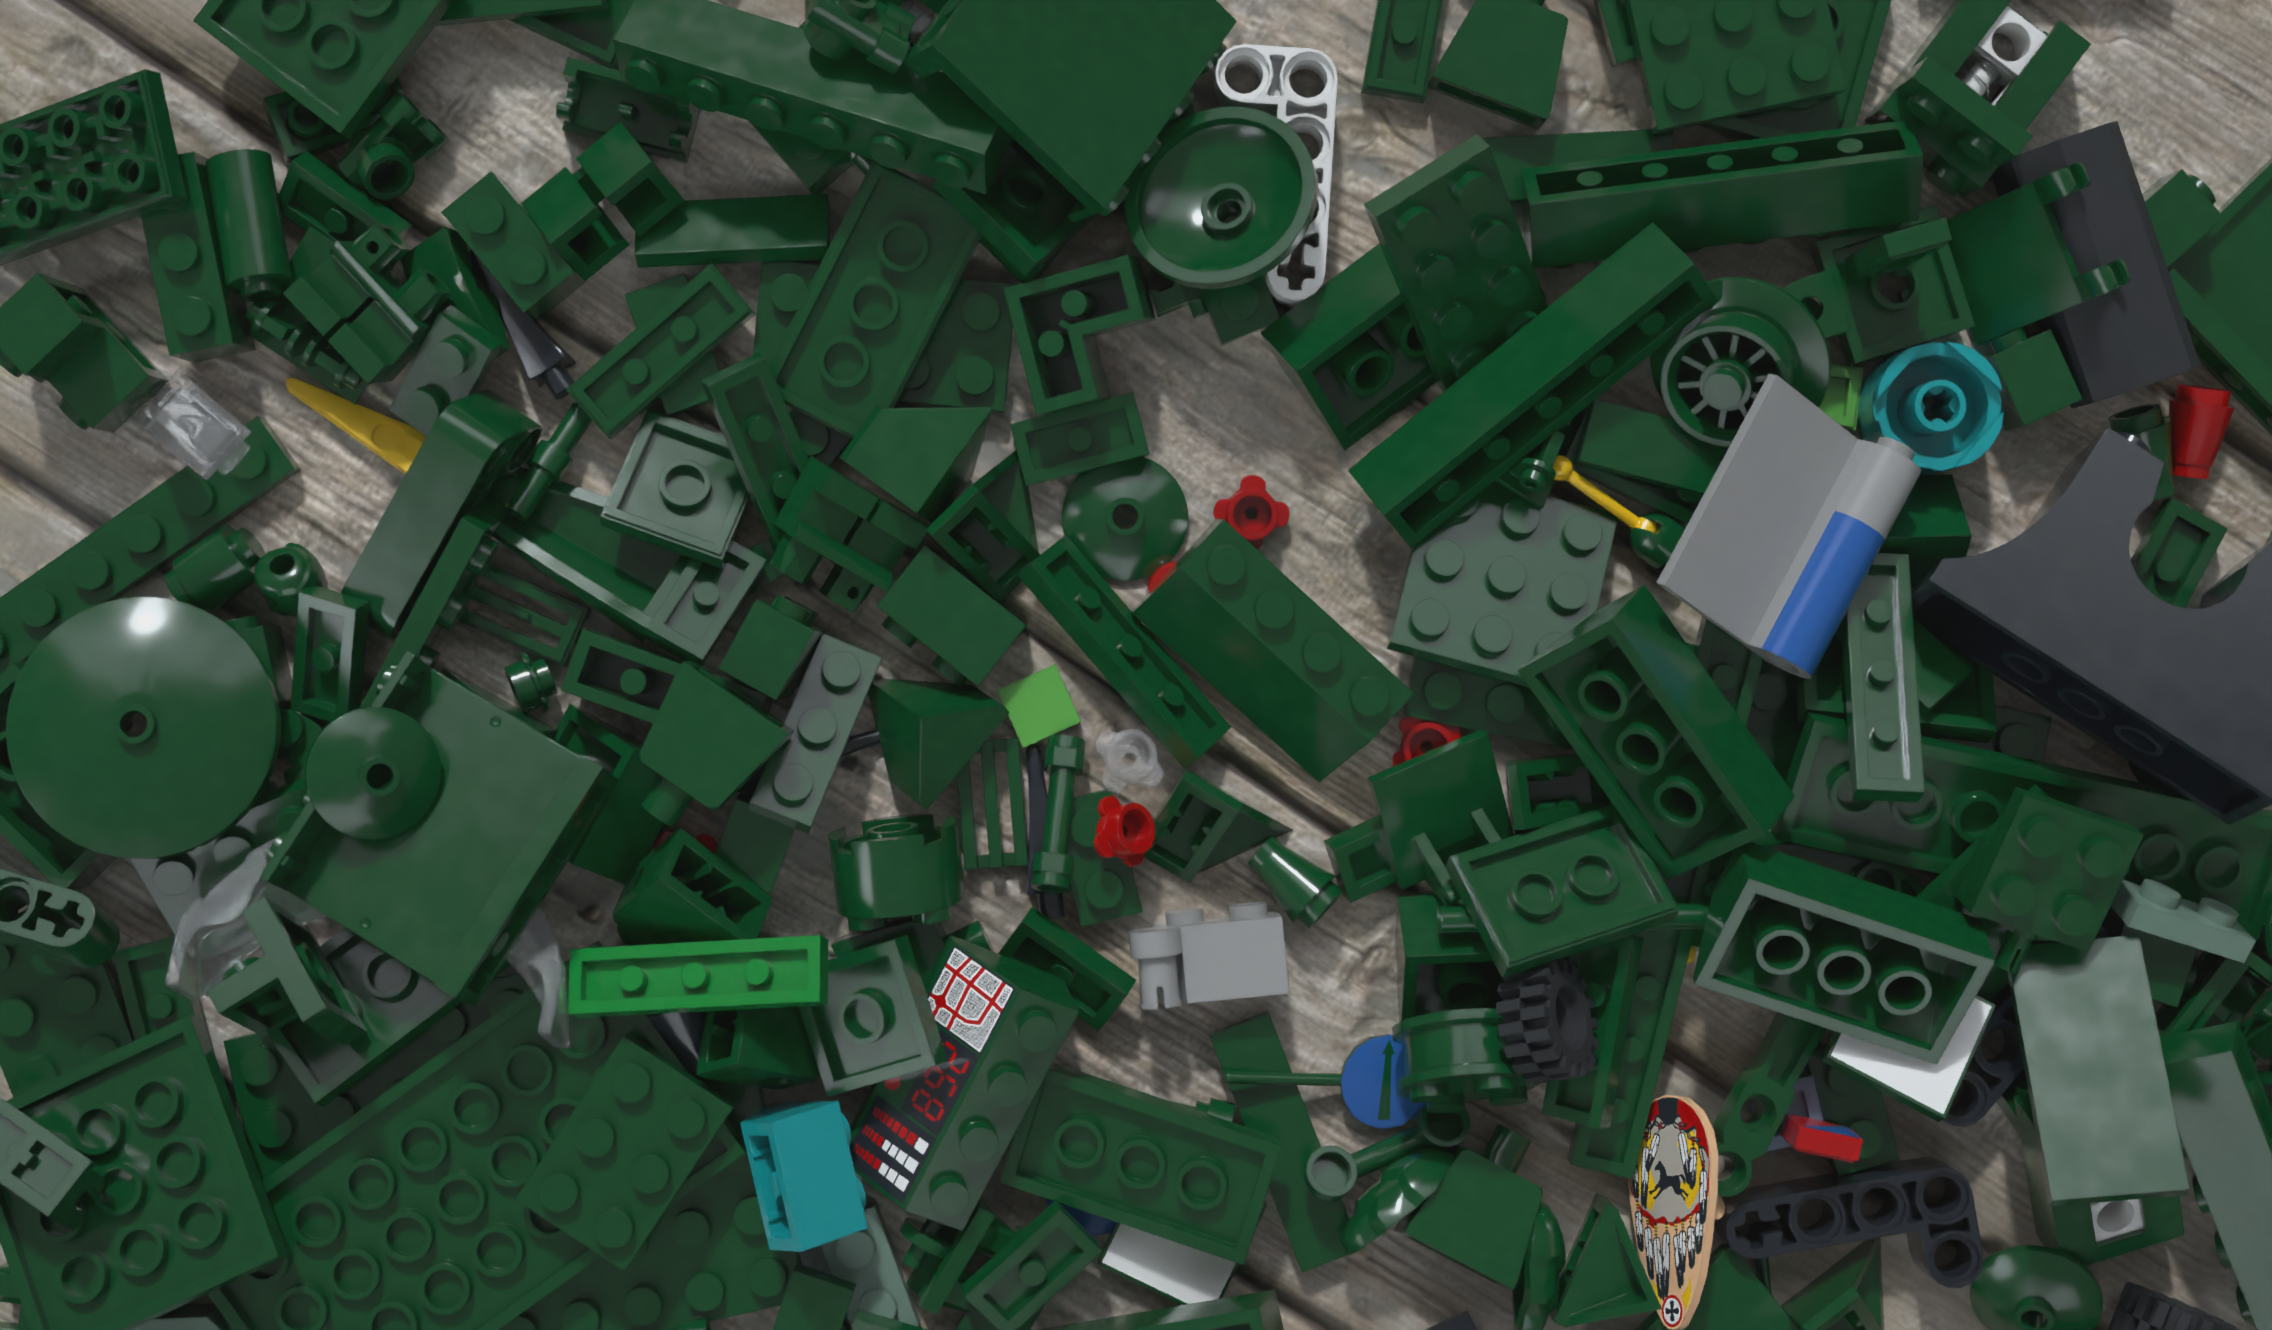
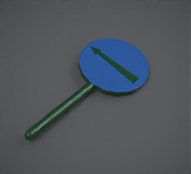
M1391 1034L1369 1037L1355 1046L1344 1061L1341 1074L1228 1071L1223 1075V1080L1227 1084L1340 1086L1341 1098L1350 1114L1367 1126L1381 1129L1403 1125L1415 1117L1425 1104L1411 1102L1410 1099L1400 1097L1397 1094L1396 1083L1405 1076L1403 1045L1394 1042Z

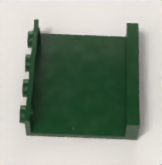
M407 651L399 663L391 665L382 675L376 688L377 697L371 706L391 708L410 716L421 724L433 739L441 762V780L432 806L415 825L400 834L382 839H362L344 834L328 824L318 814L306 791L303 799L304 809L291 829L281 833L270 846L266 856L267 865L259 877L288 891L433 981L434 986L455 999L476 1007L619 780L600 765L583 755L578 756L432 669L418 657ZM382 763L373 765L368 770L366 777L370 787L377 788L386 784L390 775L389 769Z

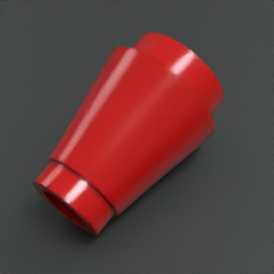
M2177 385L2175 399H2168L2169 417L2171 418L2173 475L2198 479L2210 478L2211 467L2215 463L2235 407L2229 406L2231 391L2203 386Z

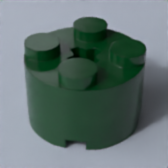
M910 814L861 822L863 834L849 838L846 837L845 826L828 834L837 912L841 916L847 917L849 930H874L886 926L887 918L912 915L913 923L915 924L943 922L952 917L951 906L965 898L956 818L946 815L942 827L934 826L933 814Z

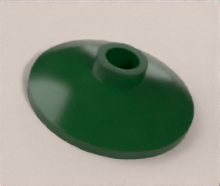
M1141 457L1080 473L1070 485L1065 496L1062 508V527L1064 536L1066 535L1102 577L1118 581H1133L1151 576L1158 567L1171 562L1176 556L1186 536L1188 508L1184 493L1172 474L1153 460ZM1120 505H1130L1138 514L1136 524L1129 529H1121L1113 521V512Z
M371 706L357 708L332 720L317 735L309 750L305 765L307 793L318 814L338 831L362 839L391 837L415 825L432 806L441 780L439 753L429 733L415 719L400 711L386 707ZM375 764H385L390 773L388 781L381 787H370L366 778L368 770Z
M2020 1245L1993 1253L1983 1260V1267L1979 1276L1970 1285V1300L1973 1310L1979 1320L1989 1330H2093L2102 1314V1290L2098 1280L2089 1268L2073 1256L2045 1246Z

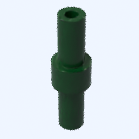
M578 403L571 405L548 441L541 440L526 463L530 469L504 507L508 513L517 519L527 521L552 482L560 483L573 463V459L569 455L592 422V419Z

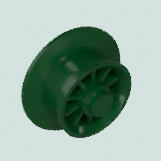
M1724 277L1706 281L1717 301L1650 355V367L1654 384L1673 419L1693 437L1709 444L1730 447L1768 374L1778 375L1818 408L1825 397L1830 380L1831 363L1828 344L1821 327L1811 312L1785 290L1753 278Z

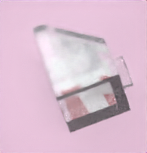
M182 367L170 377L137 413L143 427L153 437L205 480H208L216 470L223 475L229 473L250 449V446L244 442L251 433L248 426Z

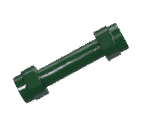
M1052 735L1048 737L1044 771L1050 773L1044 834L1042 851L1034 854L1031 888L1042 892L1067 893L1070 891L1073 857L1067 855L1075 778L1083 774L1086 741L1076 736Z

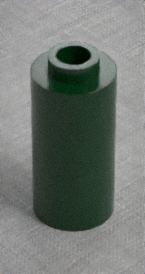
M241 149L214 155L205 162L226 289L234 293H241L242 300L247 302H254L258 298L264 301L275 299L281 296V288L292 282V274L271 154L262 150Z

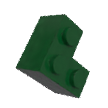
M1124 255L1004 288L1036 415H1046L1111 398L1095 336L1156 320L1141 260L1139 257Z
M36 273L0 307V365L15 377L19 378L24 374L40 383H43L45 380L48 381L62 395V398L57 402L59 408L72 422L84 430L91 427L114 433L169 382L161 371L81 287Z

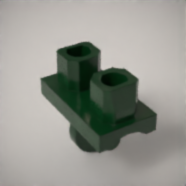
M982 1196L963 1231L928 1218L925 1222H921L907 1217L899 1229L902 1235L912 1242L902 1260L907 1266L914 1269L906 1284L920 1297L918 1302L920 1307L936 1315L942 1305L970 1312L973 1305L964 1297L961 1285L975 1273L966 1269L965 1266L975 1250L992 1258L1014 1238V1232L1003 1219L992 1211Z

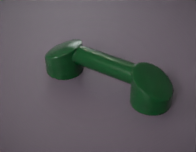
M1425 1105L1413 1122V1127L1352 1154L1338 1146L1321 1147L1310 1156L1304 1166V1182L1308 1190L1319 1200L1329 1203L1338 1202L1348 1194L1354 1186L1356 1179L1384 1168L1408 1153L1424 1148L1453 1151L1468 1135L1470 1129L1469 1114L1466 1108L1451 1113L1427 1112V1106Z

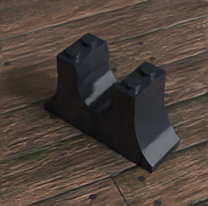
M2107 427L2066 466L2022 534L1984 553L1962 558H1943L1911 589L1912 614L1915 619L1940 641L1976 664H1981L1991 670L1995 676L2218 819L2231 825L2272 805V540L2234 566L2201 597L2198 609L2177 607L2153 595L2142 584L2133 568L2129 542L2131 531L2137 518L2153 503L2165 462L2150 454L2148 446L2139 438L2129 433L2115 432Z

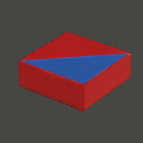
M1788 1113L1784 1116L1780 1134L1796 1151L1851 1163L1859 1160L1863 1139L1848 1126Z

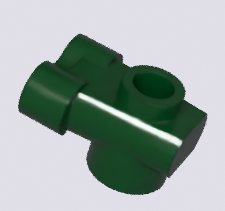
M810 0L806 16L808 20L804 25V35L809 44L826 57L842 60L847 58L855 48L867 55V61L891 74H895L909 50L910 41H908V36L914 25L915 16L889 1L883 4L877 0Z
M400 90L377 109L381 116L369 129L361 130L353 136L349 144V151L337 162L339 169L351 182L371 197L373 196L381 200L395 199L407 192L415 177L413 164L422 157L430 160L449 142L448 137Z

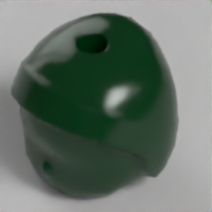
M287 543L285 547L268 551L255 566L254 579L266 600L268 609L282 616H297L300 591L314 586L328 589V581L321 564L309 550L299 544Z

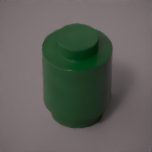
M223 524L173 561L174 569L165 575V582L177 601L214 612L255 582V566L266 553L260 542L250 531L243 527L236 531L231 526Z

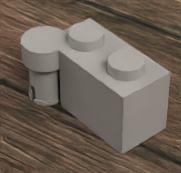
M1267 902L1229 905V916L1204 918L1203 908L1178 909L1165 912L1166 922L1153 923V927L1129 931L1131 958L1138 959L1142 1000L1140 1003L1141 1009H1159L1158 987L1160 988L1161 1003L1165 1004V1008L1181 1006L1182 999L1180 998H1183V1003L1190 1004L1290 994L1283 919L1280 912H1267Z

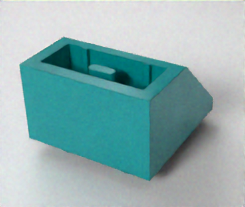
M839 1101L774 1102L765 1105L740 1123L769 1250L803 1252L868 1229L864 1213L866 1195L861 1181L855 1174L849 1148L851 1130L846 1117L841 1113Z

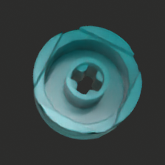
M1928 342L1907 348L1882 360L1866 377L1861 387L1857 427L1865 441L1877 443L1879 437L1883 436L1899 441L1915 452L1912 461L1920 467V475L1959 468L1981 457L1992 446L1999 435L2004 412H2001L2000 391H2002L1999 376L1992 365L1981 354L1963 344ZM1932 397L1936 401L1931 409L1936 419L1927 420L1923 412L1926 407L1922 399Z

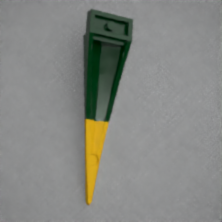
M286 378V387L289 393L402 473H407L427 436L413 426L359 404H353L349 400L299 379ZM519 467L514 472L495 480L480 507L481 510L501 521L493 535L494 538L642 643L647 639L680 659L694 661L701 667L754 587L766 565L767 560L735 541L721 569L600 525V515L608 497L562 481L560 483L552 482L527 521H522L508 513L504 507L528 472V469Z

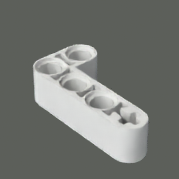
M1251 44L1236 45L1226 50L1217 63L1213 87L1214 94L1223 107H1247L1269 113L1285 122L1296 133L1311 135L1319 145L1320 154L1312 160L1318 183L1316 217L1310 223L1306 234L1300 242H1315V248L1304 244L1300 252V270L1303 273L1311 274V278L1304 279L1299 290L1289 289L1288 278L1278 276L1277 271H1285L1291 254L1274 269L1264 274V280L1272 299L1281 305L1295 307L1300 302L1315 295L1321 287L1325 276L1338 82L1337 70L1330 57L1322 51L1311 48ZM1239 65L1251 67L1260 77L1259 87L1251 93L1242 94L1235 92L1228 86L1225 79V74L1229 69ZM1308 69L1314 71L1322 79L1324 90L1321 94L1311 98L1299 96L1290 86V76L1298 70Z

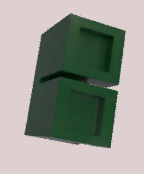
M376 224L355 241H337L330 249L331 255L309 276H300L283 292L322 336H332L328 342L368 384L390 382L396 378L419 352L435 321L434 317L452 294L444 282L427 268L418 269L404 285L398 280L390 269L408 252L409 248L407 243L391 226Z
M811 456L774 522L785 534L780 540L770 564L783 574L806 586L823 556L835 562L836 564L819 592L836 604L855 613L867 598L874 585L888 592L893 581L891 571L908 545L914 549L918 547L928 532L926 530L928 526Z

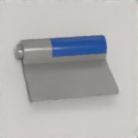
M1768 374L1656 583L1769 663L1799 677L1812 678L1921 473L1920 467L1912 461L1915 452L1903 443L1888 437H1879L1877 443L1857 439L1778 375Z

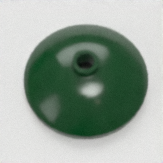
M1228 106L1208 109L1178 121L1159 135L1163 141L1155 155L1143 166L1135 168L1131 174L1128 183L1130 189L1125 199V214L1128 230L1135 246L1146 262L1158 273L1178 284L1199 289H1221L1238 286L1261 277L1283 262L1306 234L1316 209L1318 196L1317 174L1314 163L1301 138L1290 126L1277 117L1264 111L1247 107ZM1241 212V215L1236 220L1230 223H1223L1229 214Z

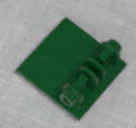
M310 226L290 260L292 282L281 288V296L267 302L258 298L248 309L245 319L253 324L248 335L353 404H357L368 383L328 342L332 336H322L283 294L300 276H309L331 255L330 249L336 243Z

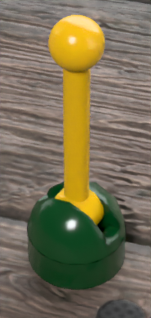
M1563 455L1556 457L1552 467L1556 472L1554 480H1566L1630 526L1629 539L1631 548L1639 558L1655 569L1668 562L1685 530L1683 525L1671 516L1660 512H1648L1640 517L1636 516L1574 471L1569 458Z

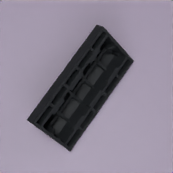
M2118 121L2056 140L2020 154L1999 166L1991 175L1999 197L2056 170L2082 162L2090 178V185L2049 203L2079 275L2117 259H2123L2130 273V283L2040 319L2044 331L2051 329L2083 398L2071 404V409L2133 391L2201 366Z

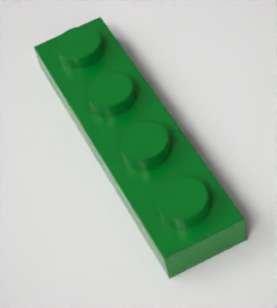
M821 935L570 949L568 1014L577 1018L828 1005L829 939Z

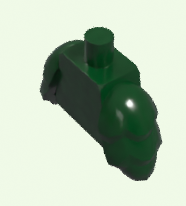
M1498 1124L1482 1156L1465 1147H1456L1451 1152L1438 1148H1424L1408 1153L1390 1163L1382 1170L1379 1181L1369 1187L1355 1201L1354 1214L1347 1223L1340 1238V1242L1347 1254L1351 1255L1366 1247L1397 1223L1394 1229L1395 1232L1500 1287L1512 1289L1514 1330L1544 1329L1549 1314L1557 1307L1559 1273L1566 1264L1563 1233L1551 1208L1541 1200L1543 1189L1516 1174L1531 1141L1523 1135Z

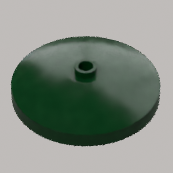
M131 597L101 603L76 614L55 628L41 641L21 669L11 694L6 719L7 749L12 771L25 798L37 814L62 836L82 847L98 853L130 859H158L187 853L207 845L233 828L247 815L266 788L276 764L281 739V715L275 686L266 666L253 647L235 629L205 610L188 603L158 597ZM136 713H140L147 719V728L142 735L131 737L128 734V731L133 727L131 718Z

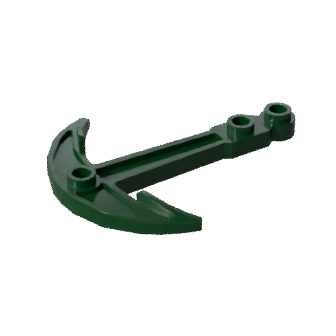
M1790 842L1763 845L1764 847L1859 879L1868 875L1874 884L1916 897L1924 890L1914 876L1899 865ZM1725 866L1702 885L1708 897L1712 896V892ZM1776 1012L1752 1064L1742 1069L1712 1125L1715 1131L1718 1155L1722 1156L1725 1162L1724 1170L1718 1176V1195L1724 1197L1738 1195L1750 1183L1752 1160L1764 1155L1794 1099V1085L1827 1028ZM1751 1099L1754 1103V1113L1751 1118L1743 1121L1740 1116L1742 1105L1746 1100Z

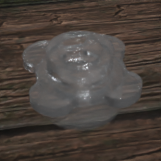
M1139 726L1135 730H1124L1117 734L1112 731H1105L1097 738L1095 749L1103 757L1105 768L1101 782L1108 791L1120 793L1126 786L1137 784L1153 788L1161 782L1164 770L1156 762L1157 749L1155 745L1158 738L1147 726ZM1126 754H1132L1135 757V763L1128 765L1124 762L1123 757Z

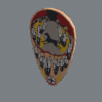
M1666 1094L1652 1100L1633 1179L1628 1178V1186L1639 1258L1662 1308L1656 1311L1662 1323L1668 1329L1682 1330L1689 1325L1699 1304L1708 1272L1715 1220L1723 1216L1725 1204L1718 1195L1719 1155L1715 1131L1705 1111L1691 1098Z

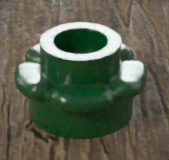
M526 653L519 654L520 661L504 667L510 687L524 714L540 707L546 712L550 709L547 697L558 693L555 682L543 658L531 662Z

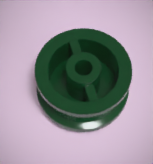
M1496 1008L1434 1012L1405 1019L1392 1027L1393 1041L1403 1045L1405 1076L1396 1083L1397 1094L1400 1097L1410 1099L1414 1103H1426L1427 1112H1457L1465 1109V1101L1489 1099V1104L1494 1106L1523 1104L1528 1102L1527 1091L1537 1087L1539 1084H1528L1523 1081V1074L1517 1075L1513 1070L1512 1065L1515 1058H1507L1503 1047L1508 1042L1506 1036H1499L1497 1025L1503 1024V1017L1496 1014Z

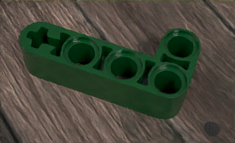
M484 390L453 401L440 414L343 586L341 593L370 602L368 622L391 639H396L401 632L461 518L478 508L480 509L495 480L517 470L531 455L541 437L543 430L541 425L491 390Z
M0 869L1 944L81 968H93L102 965L113 956L118 949L120 941L119 927L114 919L90 898L71 889ZM29 905L24 915L14 921L18 911L24 906ZM63 922L71 928L66 933L61 930Z

